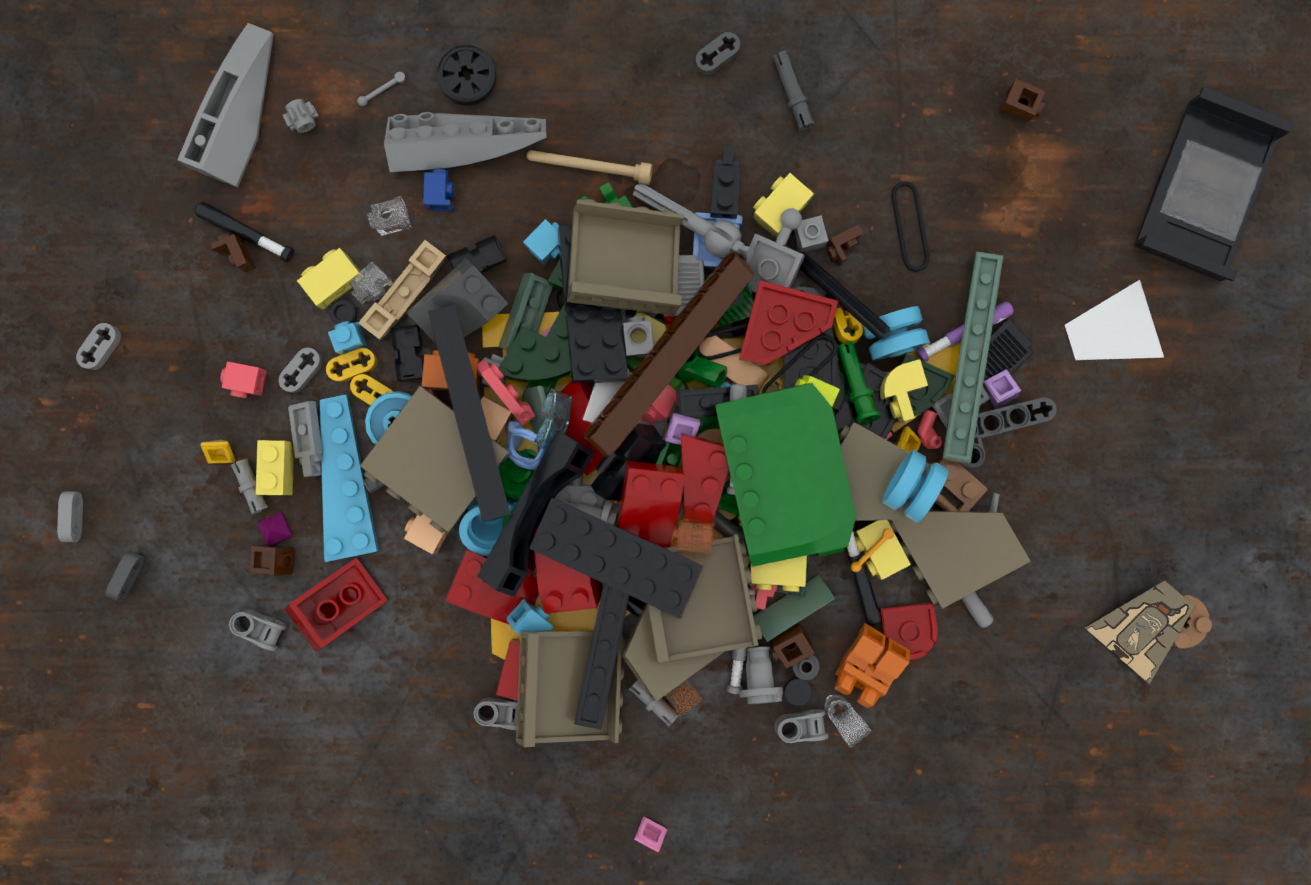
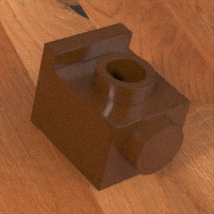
M1015 79L1008 87L999 112H1007L1029 122L1034 116L1038 117L1045 105V102L1041 101L1045 91Z
M800 622L771 639L773 646L770 647V651L777 662L782 661L786 669L815 654L811 640Z

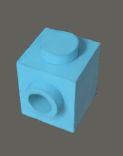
M546 219L523 242L525 247L544 265L552 258L557 259L560 256L557 233L559 225L556 222L550 224Z
M525 599L506 618L511 628L519 635L520 631H551L554 628L548 619L550 614H545L542 606L538 605L535 608Z

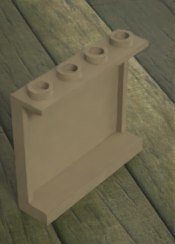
M592 199L577 200L572 216L567 302L675 315L681 306V295H678L680 225L684 220V215L676 214L670 210L660 212L650 210L647 207L632 208L625 207L619 203H597Z
M419 386L360 467L366 470L364 475L376 484L379 481L388 487L386 492L397 500H400L402 497L409 502L408 508L419 516L425 514L432 520L430 524L442 533L445 530L452 532L455 529L456 523L476 498L454 410L428 390ZM490 437L499 467L503 461L507 460L511 452Z
M735 534L733 537L666 548L704 567L681 618H677L648 604L658 663L758 646V640L762 639L760 624L759 622L754 623L752 613L757 611L755 597L754 595H749L747 584H752L749 567L744 568L742 557L747 556L744 540L739 541L738 534Z
M594 630L520 631L516 742L523 747H535V743L610 740L614 743H619V735L622 732V722L619 714L620 707L623 704L620 685L624 677L621 657L625 649L622 633L602 729L599 730L574 724Z

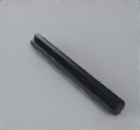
M800 252L805 255L799 268L834 300H837L846 311L879 340H884L890 335V327L810 256L805 252Z

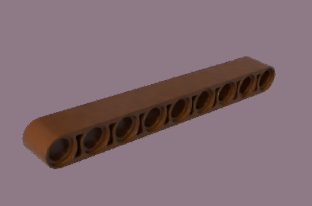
M736 252L730 253L720 262L585 432L584 438L605 457L611 455L620 446L753 277L754 271Z

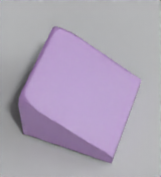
M1007 369L983 382L995 409L1015 400L1021 392V389Z

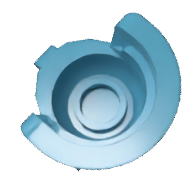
M475 498L468 507V513L463 517L459 526V535L462 543L473 553L488 556L503 530L502 523L504 518L483 523L477 499ZM506 498L509 511H512L518 501Z

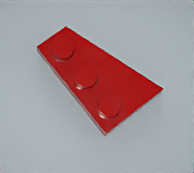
M681 433L682 469L685 473L683 486L685 520L712 527L729 471L724 444Z

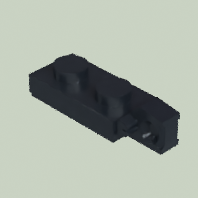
M724 145L722 160L716 159L713 172L710 217L737 219L741 167H739L740 161H733L734 146Z

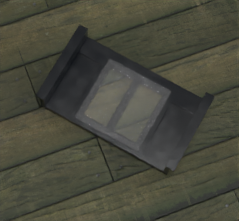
M1203 87L1200 94L1188 103L1147 207V213L1134 246L1216 280L1234 281L1238 271L1230 268L1231 262L1277 141L1291 132L1294 122Z

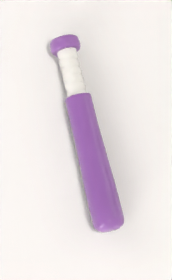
M1004 301L995 306L993 325L1013 314L1014 310L1009 302ZM964 324L945 334L939 341L925 348H917L915 353L918 359L927 362L933 354L961 342Z

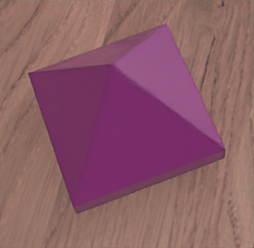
M282 511L257 522L267 546H272L293 536Z

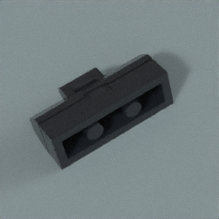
M638 423L619 448L611 455L604 456L596 467L600 474L591 484L595 494L606 500L621 501L626 461L653 463L666 446L654 425Z

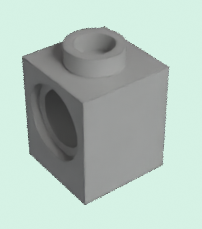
M822 215L802 220L800 226L792 230L798 252L806 253L824 248L828 243Z
M645 317L629 318V322L623 323L627 359L645 357L653 348L651 320L645 321ZM634 331H643L647 336L646 340L640 344L634 343L631 340V335Z

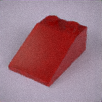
M571 380L548 406L558 431L595 451L584 471L585 475L588 476L604 458V455L584 438L585 432L592 424V422L583 420L593 389L588 383L572 384Z
M626 461L617 527L661 547L669 548L682 499L685 473L682 468Z
M539 525L537 526V528H536V530H535L534 536H535V534H536V532H537V530H538ZM534 551L538 591L545 614L595 609L598 607L603 589L600 581Z
M466 550L445 601L509 624L506 620L507 616L523 599L533 606L535 605L539 596L537 576L533 574L529 578L526 576L515 597L498 592L477 576L488 556L478 555L470 550Z
M356 557L289 603L284 610L314 651L318 652L386 603L388 599Z

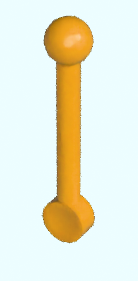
M889 528L885 529L883 536L858 562L851 564V570L859 572L862 567L861 565L887 539L894 537V531Z

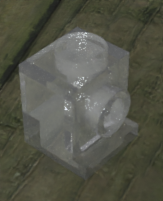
M401 196L395 197L393 200L370 205L372 213H368L370 226L372 229L376 228L381 236L412 228L406 202ZM391 212V215H390L389 218H387V219H383V218H382V215H383L384 213Z
M373 261L349 282L354 288L351 292L352 295L361 304L366 301L370 303L372 300H378L385 293V288L387 286L391 287L394 284Z

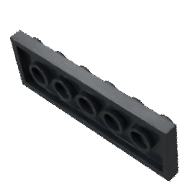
M559 226L557 233L572 384L625 382L628 379L621 309L567 302L572 226Z
M551 498L529 548L677 618L682 617L704 567L699 563L555 498Z

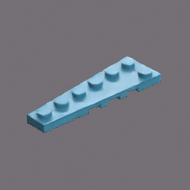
M345 394L321 399L320 426L323 460L321 462L324 560L329 562L377 552L379 547L368 491L363 484L365 476L363 468L360 467L362 461L349 395Z

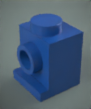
M434 169L432 173L425 172L423 205L427 210L454 211V205L449 200L454 197V183L450 182L448 171Z

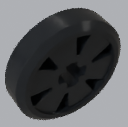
M461 45L452 48L442 57L437 69V78L442 91L451 101L461 105H474L484 101L492 93L496 84V70L493 61L485 51L476 46ZM468 70L469 73L474 74L470 75L471 79L466 81L464 77H460L463 76V71Z

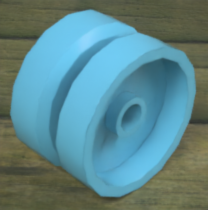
M909 307L880 316L879 318L890 327L891 333L884 340L871 344L869 352L872 361H877L889 357H898L929 344L930 340L925 329L918 328L908 331L909 328L918 325L923 320L919 307ZM863 326L865 338L877 339L876 336Z
M401 391L387 392L378 397L369 407L365 419L366 432L375 445L392 424L391 419L393 417L396 418L410 400L411 394Z
M911 450L891 479L881 503L893 510L901 508L905 503L904 516L919 523L936 501L947 479L949 469L937 462L930 464L925 469L926 456Z

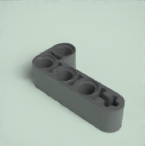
M1045 397L979 413L973 444L975 459L970 464H959L964 468L980 466L985 460V451L981 438L1047 422L1056 415L1057 408L1055 403ZM1044 408L1043 413L1030 416V410ZM1012 410L1019 414V422L1017 424L1013 423L1010 419ZM986 417H990L994 422V427L991 431L987 430L984 426V419Z

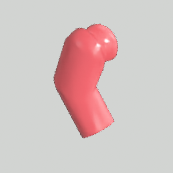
M925 410L917 428V434L926 448L938 449L942 444V439L940 436H937L933 429L937 413Z

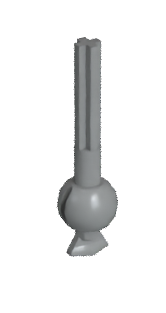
M640 183L635 186L632 196L660 212L670 210L676 214L684 215L681 225L705 238L704 244L706 249L713 256L725 258L730 253L736 252L748 262L752 259L754 249L740 242L741 233L732 222L719 220L712 224L644 184Z

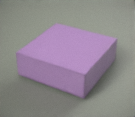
M673 413L665 435V441L681 445V433L696 437L700 420Z

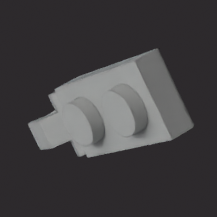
M316 401L290 405L288 410L295 458H299L303 468V476L314 477L322 475L321 461L323 460Z

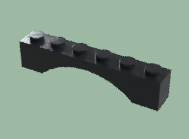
M557 431L477 576L498 592L513 597L516 596L528 574L529 548L535 530L551 498H555L568 484L583 475L595 453L594 450Z

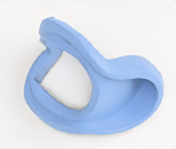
M510 420L508 422L506 449L511 452L509 458L522 468L535 469L548 449V442L544 441L540 435L524 429V426L518 420ZM523 438L532 441L540 447V451L535 459L522 457L516 452Z

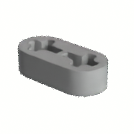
M107 323L96 325L76 354L78 364L90 370L100 369L121 340L120 330L116 326ZM104 331L109 332L108 334L111 336L109 341L104 339L105 337L102 335ZM88 353L93 354V357L95 358L94 362L89 361V358L87 357Z
M312 348L301 349L279 376L280 387L290 393H297L303 390L323 364L322 355ZM314 354L312 358L315 362L314 365L307 364L302 369V367L307 362L304 359V357L306 355L312 356ZM298 372H300L295 379L296 382H298L297 385L288 386V376L290 375L294 377L297 375Z
M64 491L61 493L58 502V538L61 542H78L82 534V494L78 491Z

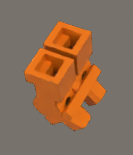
M864 623L859 631V635L844 654L835 672V675L838 676L835 689L842 694L849 695L855 686L861 690L857 702L869 709L874 706L878 698L886 695L893 680L897 679L910 663V650L891 638L885 643L886 635Z

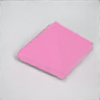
M643 817L634 840L659 852L668 829Z

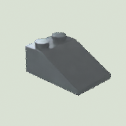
M465 258L418 301L407 314L436 343L428 314L429 310L455 305L463 336L466 337L488 323L508 302L477 268Z

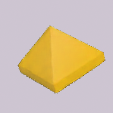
M905 426L894 445L907 452L911 450L918 452L921 440L908 426Z
M221 439L201 443L200 446L209 464L235 463V457L228 441Z

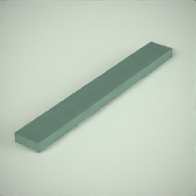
M976 252L942 460L965 464L971 463L1002 269V255Z

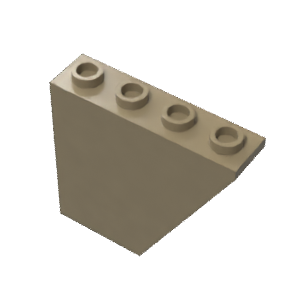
M855 422L851 423L849 427L845 425L839 434V440L841 441V450L856 514L855 521L911 520L904 516L905 503L897 510H893L881 503L891 479L909 452Z
M929 510L919 523L912 520H888L894 533L898 532L903 540L900 542V545L906 556L912 555L917 565L912 568L920 581L924 579L927 581L930 589L926 590L932 603L934 605L939 603L942 609L1031 562L1001 512Z
M645 603L622 653V658L650 699L658 701L724 652L658 663L649 607Z

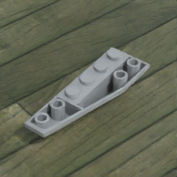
M247 23L233 44L208 88L177 159L187 168L238 188L258 141L274 36L272 32Z
M431 112L408 116L397 114L393 117H388L384 140L389 171L443 169L496 158L547 138L546 119L446 113L433 114Z

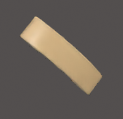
M424 240L408 260L410 264L378 304L374 303L359 321V324L381 340L390 332V328L397 325L423 294L445 261L446 255Z

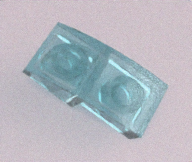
M551 388L539 412L546 418L534 440L535 443L548 448L557 431L566 434L571 414V396Z

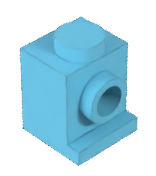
M345 321L335 325V330L328 332L335 352L340 355L358 348L368 347L359 322L350 323V321Z

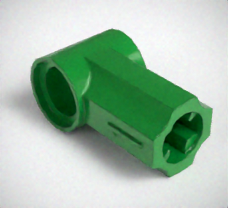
M695 349L676 373V377L684 382L696 380L711 387L720 388L725 381L727 367L699 357Z

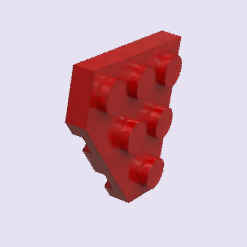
M759 280L739 360L765 367L828 331L833 325L838 301Z

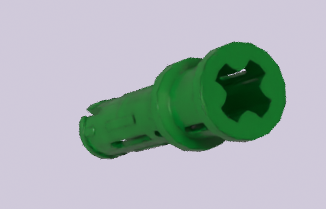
M847 342L848 347L846 350L845 343H842L837 349L852 393H850L849 400L851 403H854L858 416L856 422L857 424L874 422L881 416L879 411H876L872 400L874 393L870 388H867L854 342Z

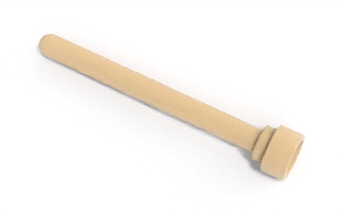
M534 150L527 152V159L530 161L634 177V180H637L639 184L650 185L653 164L642 162L641 165L636 164L634 167Z

